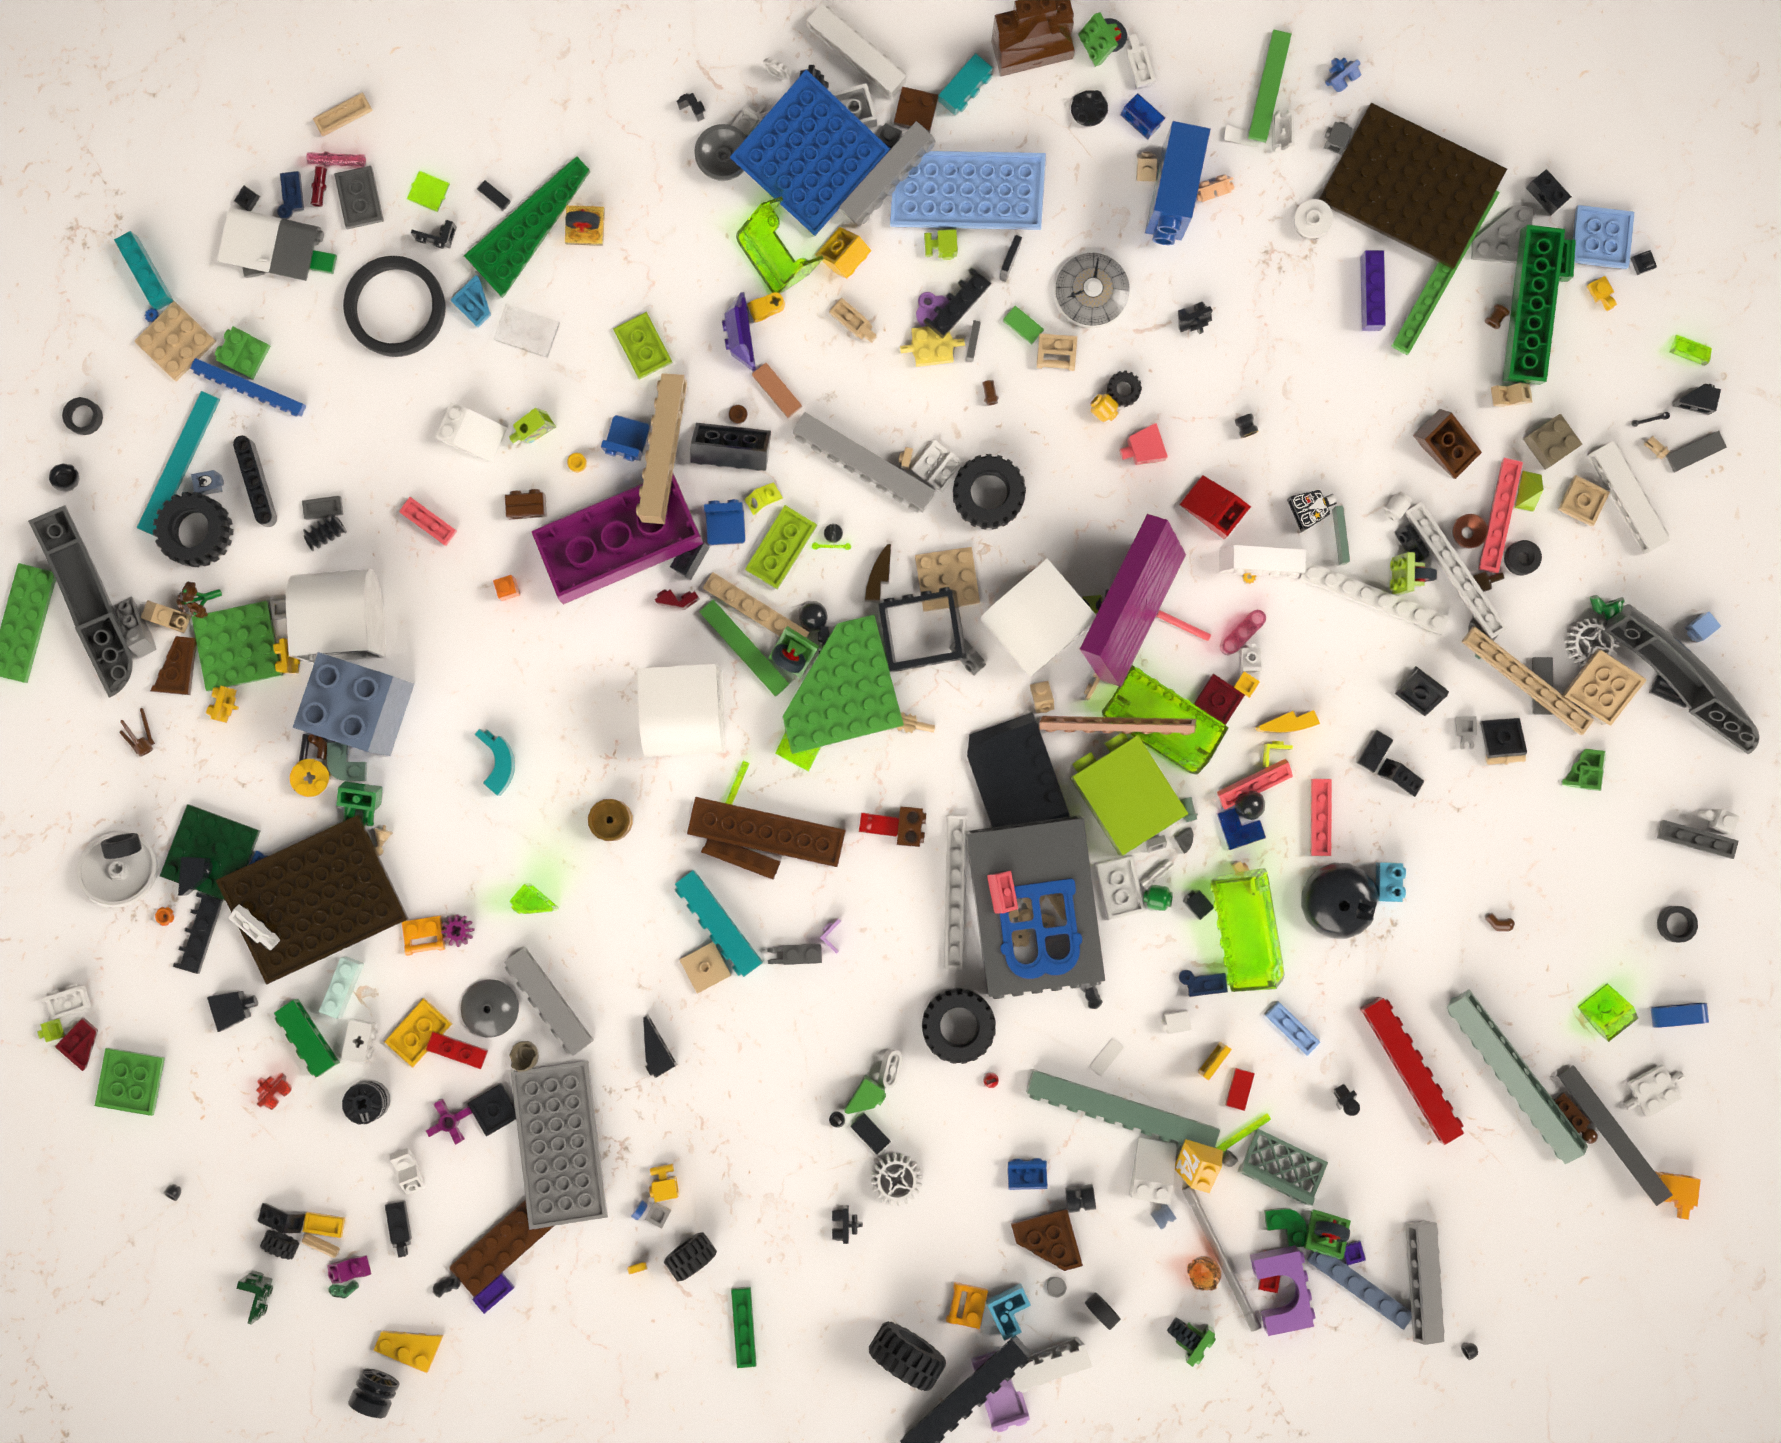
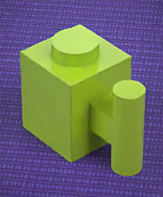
M956 229L937 230V240H932V233H924L926 257L933 256V249H938V258H943V260H952L954 257H957Z

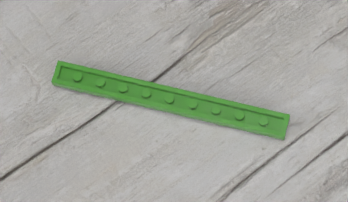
M1496 190L1455 268L1451 269L1438 262L1391 345L1392 348L1407 356L1409 355L1500 193Z

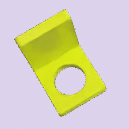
M773 482L755 489L744 500L752 514L756 515L765 506L778 502L783 497ZM752 498L756 499L758 503L757 508L752 505Z
M1272 741V744H1264L1262 767H1269L1270 749L1292 750L1293 745H1284V741Z

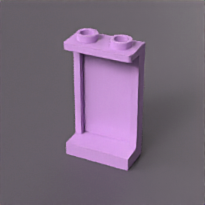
M998 1350L971 1358L974 1370L976 1371ZM1011 1379L1008 1382L1004 1380L1000 1383L1002 1387L995 1394L990 1392L986 1396L987 1400L985 1402L992 1430L997 1432L1006 1431L1008 1427L1013 1425H1025L1030 1420L1023 1393L1015 1391Z

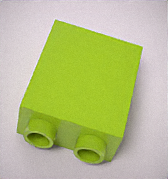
M1120 733L1104 743L1109 750V753L1096 760L1092 752L1074 762L1072 765L1077 773L1071 776L1070 780L1118 855L1123 856L1188 815V812L1139 735L1129 740L1126 734Z

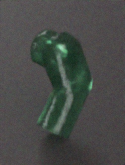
M352 1280L347 1286L332 1284L328 1291L333 1297L345 1299L360 1286L356 1280Z

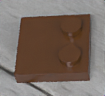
M902 86L894 125L910 128L917 121L930 133L939 95Z

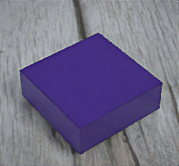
M1360 1240L1346 1244L1344 1259L1347 1266L1366 1261Z

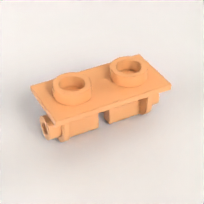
M1223 174L1215 177V181L1209 182V180L1200 182L1199 194L1196 197L1197 201L1205 202L1215 198V190L1218 197L1231 193V190H1234V185L1229 181L1233 180V177Z

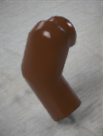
M310 734L308 737L309 742L318 748L317 758L326 759L327 740Z

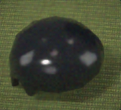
M62 463L55 465L50 470L49 481L56 490L68 492L78 486L80 477L73 465Z
M808 601L803 604L798 615L802 626L810 631L821 629V626H825L828 620L825 607L817 601Z
M1249 791L1247 794H1240L1235 802V811L1242 818L1255 820L1264 813L1266 802L1263 795L1259 792Z

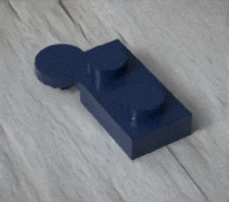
M299 171L280 173L282 200L284 201V204H281L277 209V214L280 218L289 219L292 217L293 211L304 210L301 173Z
M1182 970L1179 973V981L1187 985L1189 997L1228 992L1226 973L1194 976L1190 970Z

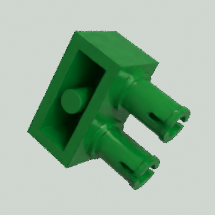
M344 781L338 787L337 806L344 807L342 822L354 817L356 809H362V822L364 826L366 823L367 826H373L374 812L381 806L383 786Z

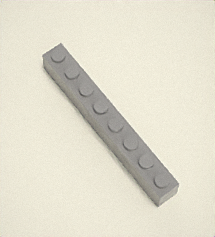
M806 412L803 413L793 430V435H795L797 441L802 444L805 442L810 444L811 449L819 454L821 452L828 455L827 458L833 463L837 464V462H840L848 472L853 473L855 471L860 474L859 478L867 483L873 482L878 490L884 493L888 491L893 494L892 498L900 503L902 501L908 503V507L917 513L918 511L924 512L935 494V490Z

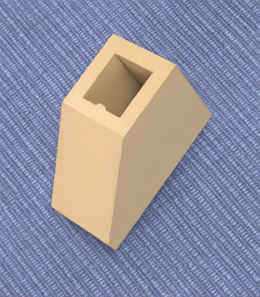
M147 600L141 618L185 633L191 615Z

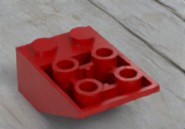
M1204 475L1201 476L1179 504L1224 540L1251 508L1249 504L1236 494Z

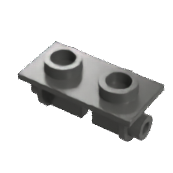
M964 638L967 659L960 661L964 664L965 669L975 676L986 666V663L977 651L972 655L969 653L973 647ZM955 641L949 647L951 652H956Z

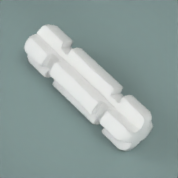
M1169 859L1165 860L1162 866H1158L1148 875V878L1145 877L1141 881V885L1145 889H1149L1153 883H1156L1166 875L1167 871L1172 870L1174 864Z

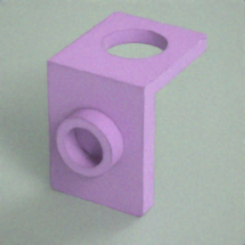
M839 918L834 924L830 921L822 929L825 933L820 937L836 954L839 950L826 937L841 922Z

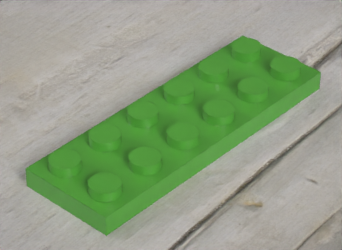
M21 563L17 565L0 627V677L28 683L56 582L52 571Z

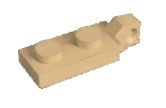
M840 298L829 311V314L857 338L859 337L862 340L865 337L871 343L877 338V335L871 330L873 326L870 324V321L843 298Z

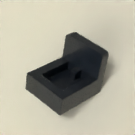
M694 93L683 94L676 101L679 110L690 106L698 122L705 119L703 112L706 110L701 100L697 101Z

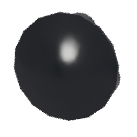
M1086 90L1073 97L1071 114L1080 125L1086 127L1095 126L1106 118L1108 103L1101 91Z

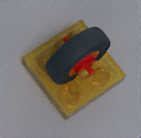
M566 205L565 244L603 246L605 208L599 206Z

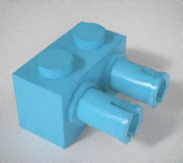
M1376 862L1375 886L1379 894V901L1403 902V898L1406 896V889L1403 887V879L1406 878V868L1403 867V863Z

